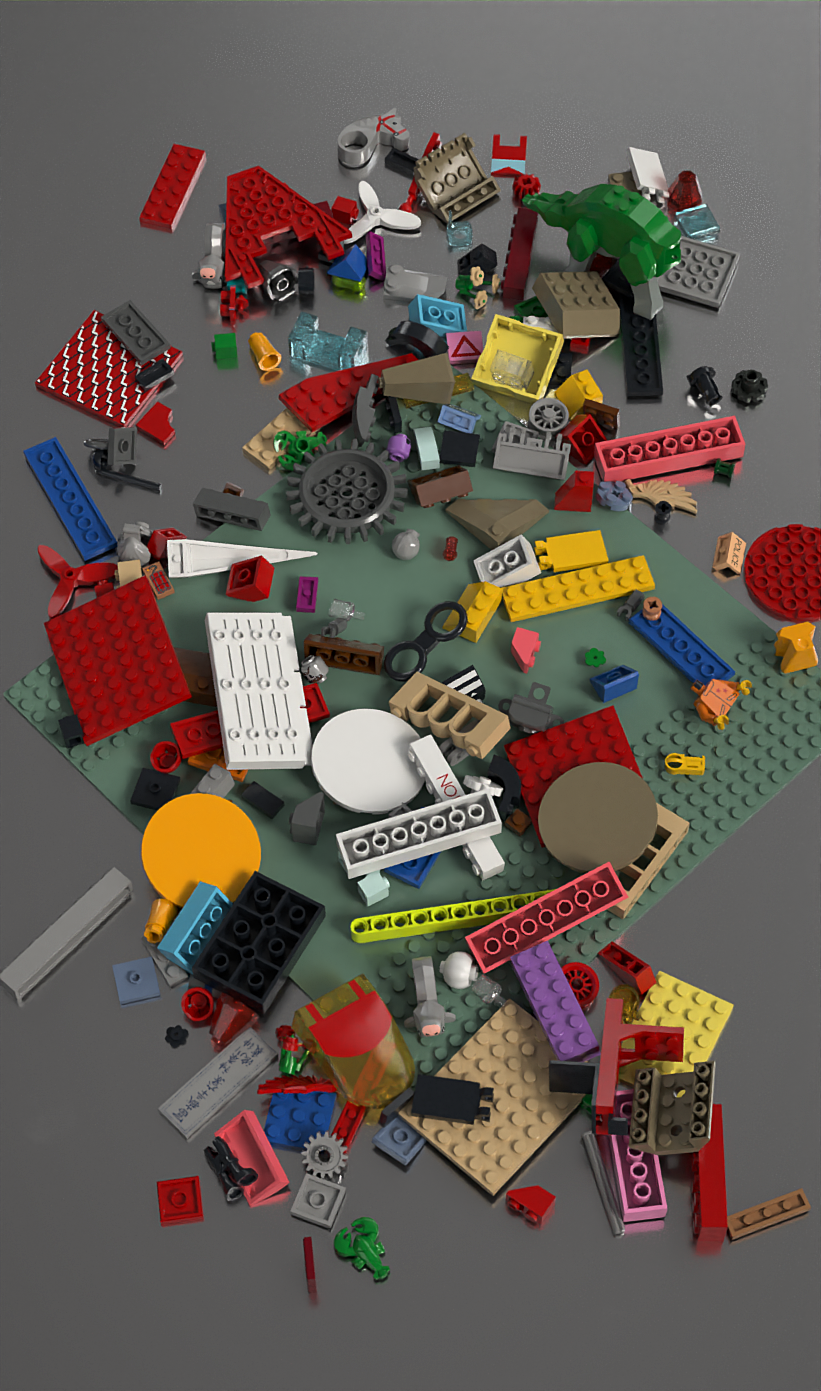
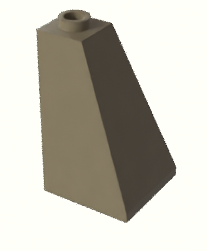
M447 353L384 369L381 372V377L378 378V386L382 388L384 396L440 404H450L455 384Z

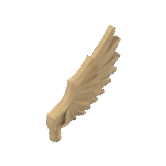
M630 479L624 481L633 498L646 499L654 506L660 501H667L672 506V509L678 507L694 514L698 511L692 506H696L697 502L689 498L692 493L686 492L685 487H678V483L670 484V481L664 482V480L657 482L655 479L648 481L646 484L643 482L642 484L633 485Z

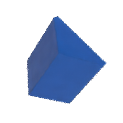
M355 244L345 250L343 256L337 257L334 260L327 274L361 282L368 271L367 258Z
M621 665L590 678V682L602 702L605 703L637 689L639 673L630 667Z

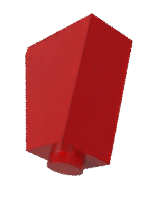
M575 471L555 493L554 510L591 512L594 472Z

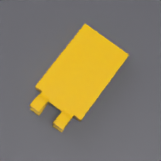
M600 530L546 538V542L535 541V555L544 553L548 555L539 556L538 565L540 570L553 568V572L603 565L609 561Z

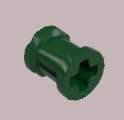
M718 458L714 474L720 473L732 478L736 463L724 462Z

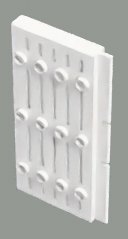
M207 613L205 627L227 770L301 769L305 765H311L313 745L307 709L300 708L305 707L306 703L301 673L294 672L299 671L300 667L291 616H282V613Z

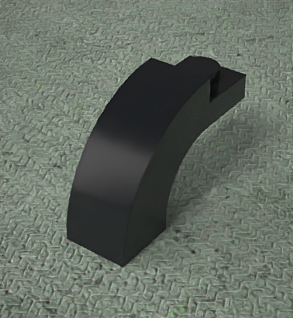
M493 755L488 769V779L503 788L504 796L498 814L501 821H506L507 816L512 815L514 806L519 807L521 781L517 771L507 760Z

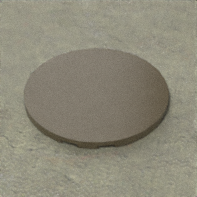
M607 762L580 765L561 775L545 793L538 814L539 831L549 853L558 862L581 873L590 872L607 862H610L614 871H617L636 861L645 852L644 850L650 842H652L658 821L655 797L643 778L624 766Z

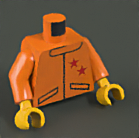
M712 679L704 685L696 680L690 689L698 694L693 704L700 719L713 726L717 725L719 730H723L724 723L726 725L729 724L726 714L739 696V691L741 690L743 695H748L750 691L746 687L752 688V684L749 680L739 683Z

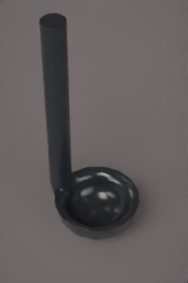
M96 449L94 451L92 463L97 473L154 490H161L162 484L106 469L108 465V449Z

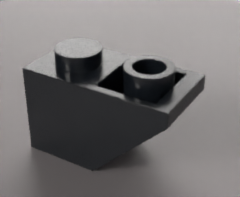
M480 244L457 260L458 274L471 275V268H476L477 266L480 267V271L486 274L498 266L496 252L486 245Z

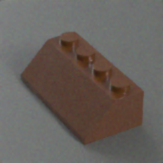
M309 634L304 639L305 658L310 655L320 656L328 667L380 675L384 659V646L375 643H361L357 640H343L339 637L330 638L321 636V634Z

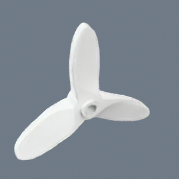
M361 181L359 183V196L367 213L349 228L352 232V238L344 240L343 243L348 244L356 241L377 225L393 229L410 230L421 226V220L418 216L406 211L383 209L379 205L373 188L367 182Z

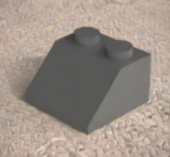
M319 792L296 805L294 813L291 812L289 824H291L290 833L293 835L294 842L317 845L325 814L323 792Z

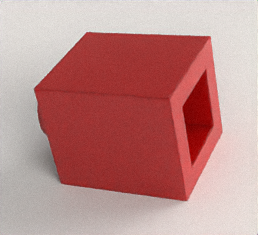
M337 196L331 208L333 219L351 225L353 220L358 217L357 201Z

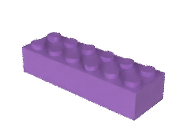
M545 941L511 956L513 970L557 1061L585 1062L601 1055L599 1044L549 942Z

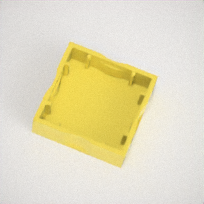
M495 314L487 335L485 348L478 359L472 375V383L486 390L531 404L535 403L545 395L564 343L563 334L540 327L528 326L520 321Z

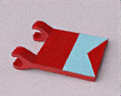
M493 135L491 175H525L527 136H520V146H500V135Z

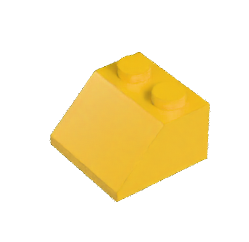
M588 369L571 375L554 392L557 400L567 407L569 420H572L576 415L584 414L583 403L585 398L599 403L603 402V394Z

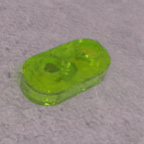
M332 275V283L337 287H345L353 291H361L366 287V279L364 277L359 282Z

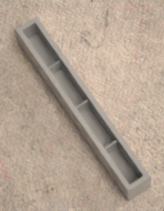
M115 867L105 872L98 883L91 885L82 898L76 899L67 912L61 913L53 925L46 927L38 939H34L24 952H20L9 966H5L0 971V985L16 999L20 998L133 891L131 881Z

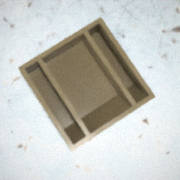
M597 271L539 274L532 289L557 332L563 334V339L618 337L620 335V309Z

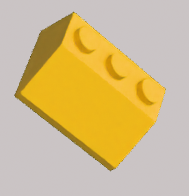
M486 581L468 584L457 602L466 610L468 617L466 628L459 636L477 643L502 601V588ZM452 610L443 625V629L449 632L455 629L460 619L458 612Z

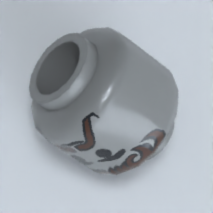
M310 655L301 662L300 671L309 683L317 682L320 684L327 679L326 675L329 668L320 656Z

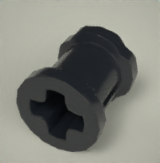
M660 501L655 506L654 520L660 525L667 524L671 518L672 506L667 501Z

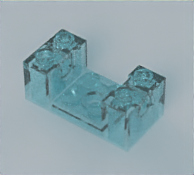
M302 311L288 336L289 355L339 371L359 366L368 349L367 331L351 326L347 333V338L319 330L318 316ZM326 348H332V349H333V350H331V351H329V352L324 351V349H326Z

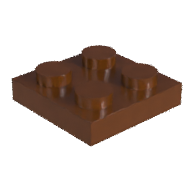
M585 398L583 403L584 414L590 413L595 422L603 425L606 429L618 430L620 426V409Z

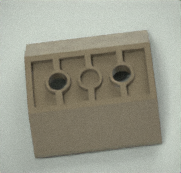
M716 1062L694 1063L693 1072L661 1075L655 1067L636 1069L629 1147L659 1156L698 1152L709 1142ZM681 1090H685V1094L677 1098V1094ZM682 1128V1132L678 1136H674V1132Z

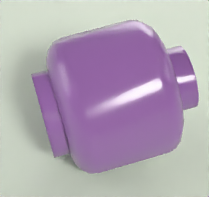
M404 434L390 437L386 449L389 451V458L392 461L398 460L403 462L410 455L412 443Z

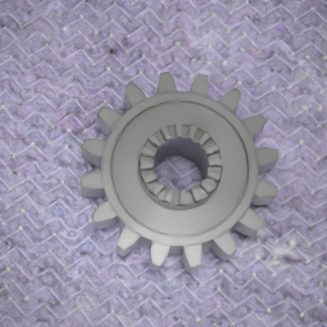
M326 1130L325 1134L322 1135L318 1131L316 1138L312 1135L309 1137L311 1143H304L307 1150H302L301 1152L302 1155L306 1156L302 1163L309 1164L306 1170L313 1169V1176L321 1173V1178L324 1179L325 1174L328 1173L329 1177L332 1178L333 1171L339 1174L341 1172L339 1166L345 1167L346 1163L342 1159H348V1154L344 1153L348 1147L342 1146L344 1139L338 1140L336 1138L337 1133L329 1135V1131ZM325 1149L329 1151L331 1157L323 1159L319 1152Z

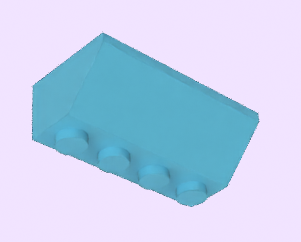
M200 881L157 949L167 959L193 974V965L233 903L217 886Z

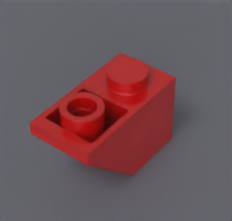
M536 1185L509 1190L506 1193L505 1201L511 1209L523 1212L530 1221L534 1223L537 1221L542 1224L555 1205L556 1196Z

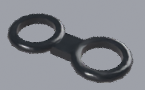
M445 601L432 607L425 617V630L414 641L397 643L385 655L384 669L387 675L395 681L406 682L416 672L422 673L426 667L427 655L440 642L454 640L466 628L468 617L463 606L453 601ZM454 610L458 612L460 619L455 629L447 633H438L433 630V620L441 611ZM412 649L418 652V664L410 672L398 673L393 670V659L400 651Z

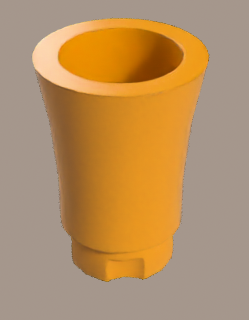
M255 332L250 335L248 343L257 359L259 368L263 371H269L277 367L281 362V354L271 345L267 337L261 332Z
M156 899L153 901L144 931L147 941L154 944L162 941L178 915L176 905L166 899Z

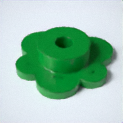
M591 648L589 652L585 653V663L588 666L593 665L595 668H598L606 663L604 652L599 651L597 648Z

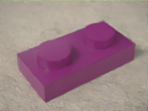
M300 576L296 612L315 613L318 577Z

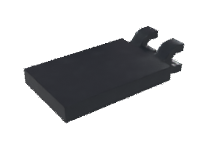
M418 1074L411 1116L474 1125L475 1119L490 1122V1107H480V1101L493 1102L494 1088L484 1087L480 1089L481 1085L479 1082Z

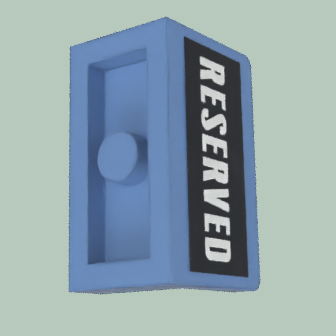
M445 404L442 406L438 423L465 433H473L476 420H479L481 415L452 404Z

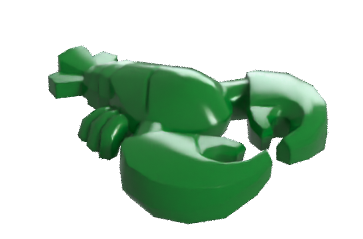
M285 430L278 432L273 440V447L276 453L279 452V444H281L280 449L282 451L287 442L290 443L287 448V452L290 455H283V458L281 455L278 456L280 465L285 470L294 471L293 465L295 463L302 464V458L306 451L314 457L312 449L321 443L324 446L327 445V438L322 432H318L317 437H306V431H297L296 435L298 438Z
M369 1217L358 1218L351 1223V1226L362 1225L361 1228L356 1227L354 1230L368 1236L357 1235L353 1246L350 1247L351 1232L347 1234L346 1238H343L344 1234L348 1231V1228L345 1227L336 1234L333 1241L334 1249L341 1256H357V1258L351 1261L355 1267L361 1269L366 1264L367 1267L375 1272L373 1278L375 1280H382L388 1275L387 1273L390 1271L389 1266H382V1261L380 1260L379 1254L385 1252L382 1242L379 1241L377 1244H374L379 1234V1226L374 1219Z

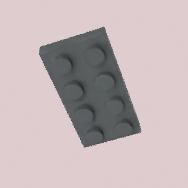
M131 300L101 317L106 327L141 365L171 348L170 343Z

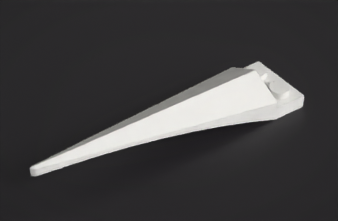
M187 539L167 540L169 578H190L230 571L232 564L261 555L269 563L316 556L318 554L309 551L263 548Z

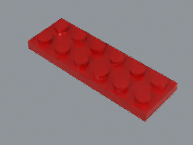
M173 144L141 212L140 222L168 229L173 228L206 156L204 150Z

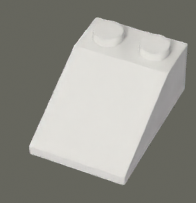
M522 534L473 560L480 581H486L500 588L526 582L541 573L532 546Z

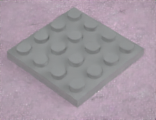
M681 236V262L657 278L660 291L719 308L740 258V253Z

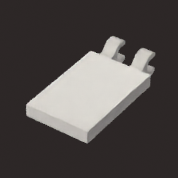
M629 147L626 154L637 189L642 190V196L649 201L651 200L650 194L654 195L656 193L657 202L665 203L664 197L669 198V189L658 153Z

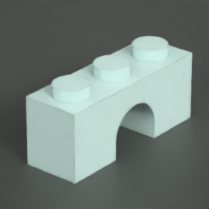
M338 851V861L345 870L341 855ZM380 870L365 874L366 877L357 882L358 892L367 906L389 896L388 888L390 884L385 876L382 877L380 875Z

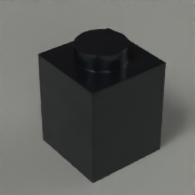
M77 714L58 720L67 749L84 744L82 738L84 734Z

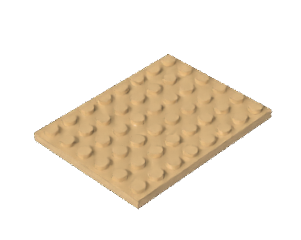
M509 998L435 1075L436 1077L479 1082L481 1085L480 1089L484 1087L494 1088L493 1102L480 1101V1107H490V1122L475 1119L474 1125L414 1117L411 1116L413 1098L398 1115L494 1196L582 1102V1098L586 1094L549 1091V1061H557L539 1021Z

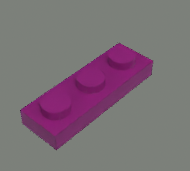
M369 231L366 234L368 274L383 281L386 278L384 239L382 236Z

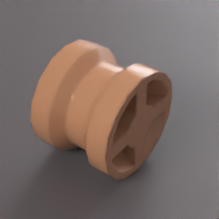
M649 597L644 601L642 613L647 620L654 621L661 616V600L657 597Z

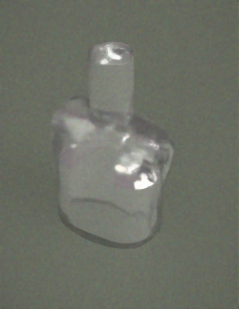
M334 599L328 616L336 619L338 617L343 618L347 622L352 617L363 621L365 613L356 611L355 605L352 602Z
M482 974L470 988L485 1004H490L494 1001L503 1008L508 1003L499 995L502 987L497 982L491 980L486 974Z

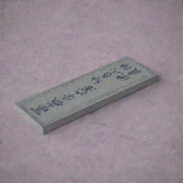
M249 1026L162 1104L158 1111L188 1139L278 1057V1053Z

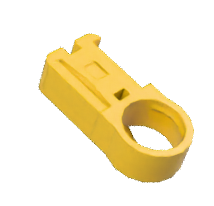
M671 753L665 758L664 768L669 774L703 775L705 771V756L702 755V758L684 757V754ZM679 762L681 766L671 768L667 763Z

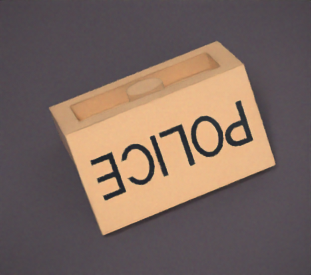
M733 532L719 536L712 567L717 571L729 567L735 573L741 574L746 543Z

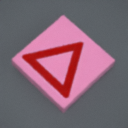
M481 331L446 333V341L449 346L448 357L451 365L478 362L483 352Z

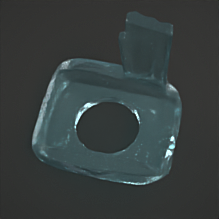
M449 211L446 228L449 244L452 246L470 245L473 239V230L470 222H452V212ZM456 230H463L467 235L463 239H457L453 233Z

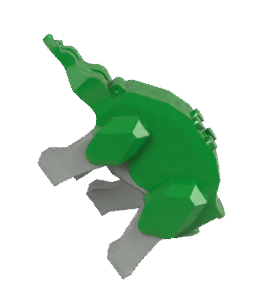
M598 184L583 189L579 194L565 191L560 195L545 192L540 195L538 193L525 195L522 199L523 205L539 213L547 225L561 227L568 232L566 245L570 251L569 265L563 272H590L592 262L597 253L601 254L602 258L608 259L613 263H616V260L619 259L620 269L630 283L634 293L635 303L633 312L652 320L654 315L663 308V300L657 278L681 262V231L670 223L668 217L657 206L645 197L640 196L637 192H631L623 186L612 184Z

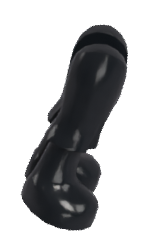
M217 1136L212 1141L217 1151L210 1146H207L203 1151L207 1160L214 1167L217 1177L222 1182L224 1196L228 1201H233L244 1193L242 1186L254 1183L258 1178V1174L252 1168L241 1167L238 1163V1158L233 1155L227 1142L220 1136Z

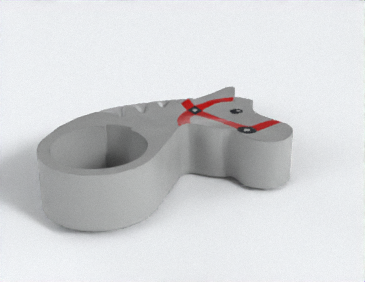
M396 108L391 109L386 114L368 116L346 126L340 133L337 141L339 159L350 165L363 164L369 160L378 143L388 146L392 145L400 151L408 149L410 133L401 125V117L396 115ZM355 143L364 147L359 150L345 148V146Z

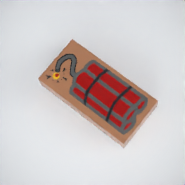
M160 562L142 568L143 574L148 578L157 600L175 593Z

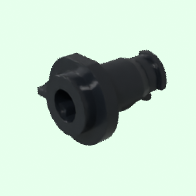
M702 366L686 377L691 387L699 389L701 395L706 400V404L710 403L712 406L720 402L723 397L722 395L720 396L713 380L716 375L714 368Z

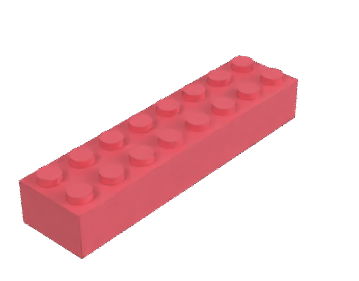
M730 416L595 443L594 458L602 481L616 482L715 463L718 458L721 461L740 458L744 456L746 444L736 417Z
M607 862L464 937V940L481 973L485 974L511 960V956L541 944L629 897L611 863Z

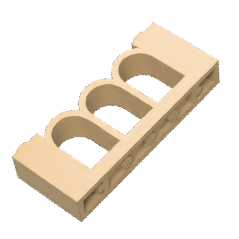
M416 672L389 701L391 714L406 722L410 719L412 724L417 727L430 726L432 733L436 737H451L454 745L466 749L468 754L483 759L511 728L508 715L419 672ZM430 696L438 700L429 710L416 712ZM450 707L459 710L449 721L437 722ZM472 717L480 720L470 732L459 733Z
M656 803L658 809L656 834L667 841L660 850L651 845H648L644 850L645 852L642 855L652 860L645 871L632 863L620 869V871L636 880V883L629 892L625 890L629 898L607 909L621 919L626 917L688 833L690 823Z

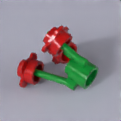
M281 1025L280 1028H276L275 1034H277V1039L282 1041L278 1071L294 1075L295 1071L300 1072L301 1066L309 1053L315 1055L317 1051L322 1052V1049L318 1047L319 1043L316 1038L309 1037L306 1039L301 1037V1040L304 1042L300 1043L298 1042L299 1038L295 1037L296 1030L292 1029L291 1026ZM299 1046H301L305 1052L299 1062L296 1063L297 1058L291 1057V1052L298 1051Z

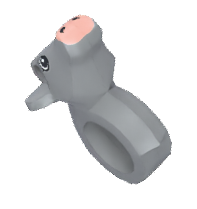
M207 223L205 226V257L199 260V269L192 273V278L200 280L204 288H222L223 280H225L226 228L224 223Z
M421 956L413 958L412 967L418 1006L413 1011V1016L404 1021V1026L406 1028L416 1027L421 1037L442 1035L445 1031V1023L454 1022L456 1020L455 1015L445 1012L444 1007L437 1001L432 957Z

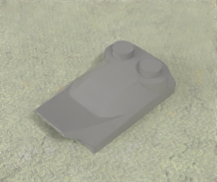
M398 264L391 265L386 273L383 299L411 302L417 294L438 298L445 292L447 277L404 270Z

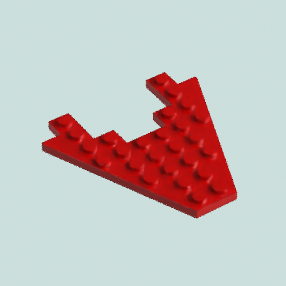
M256 166L227 176L226 282L242 277L248 289L263 284L264 278L253 258L267 253V248L262 240L293 230L299 242L315 236L328 261L344 255V249L340 242L352 238V232L266 170Z

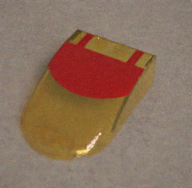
M364 974L355 977L295 1011L292 1029L340 1094L349 1102L357 1106L363 1105L372 1107V1109H383L404 1091L411 1088L415 1075L413 1057L386 1004Z

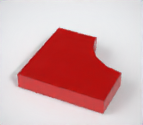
M157 402L135 425L137 430L163 445L175 434V430L169 424L172 409L160 402Z

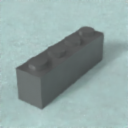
M202 488L193 502L196 516L259 531L263 530L271 516L268 503L218 492L213 489Z

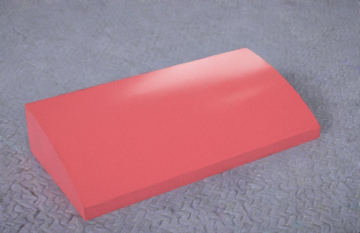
M243 1110L214 1133L215 1137L220 1136L227 1142L233 1155L238 1158V1163L241 1167L252 1168L258 1174V1178L254 1183L242 1186L250 1206L273 1195L290 1183L254 1111Z

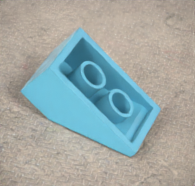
M417 294L408 305L409 320L430 328L440 337H446V333L467 332L463 304Z

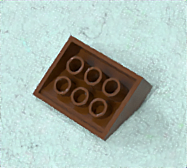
M174 647L192 695L191 698L184 702L217 707L210 654Z

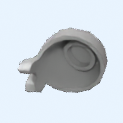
M407 528L406 532L396 535L392 542V550L395 556L401 560H411L419 552L420 543L418 538L420 534L413 529Z

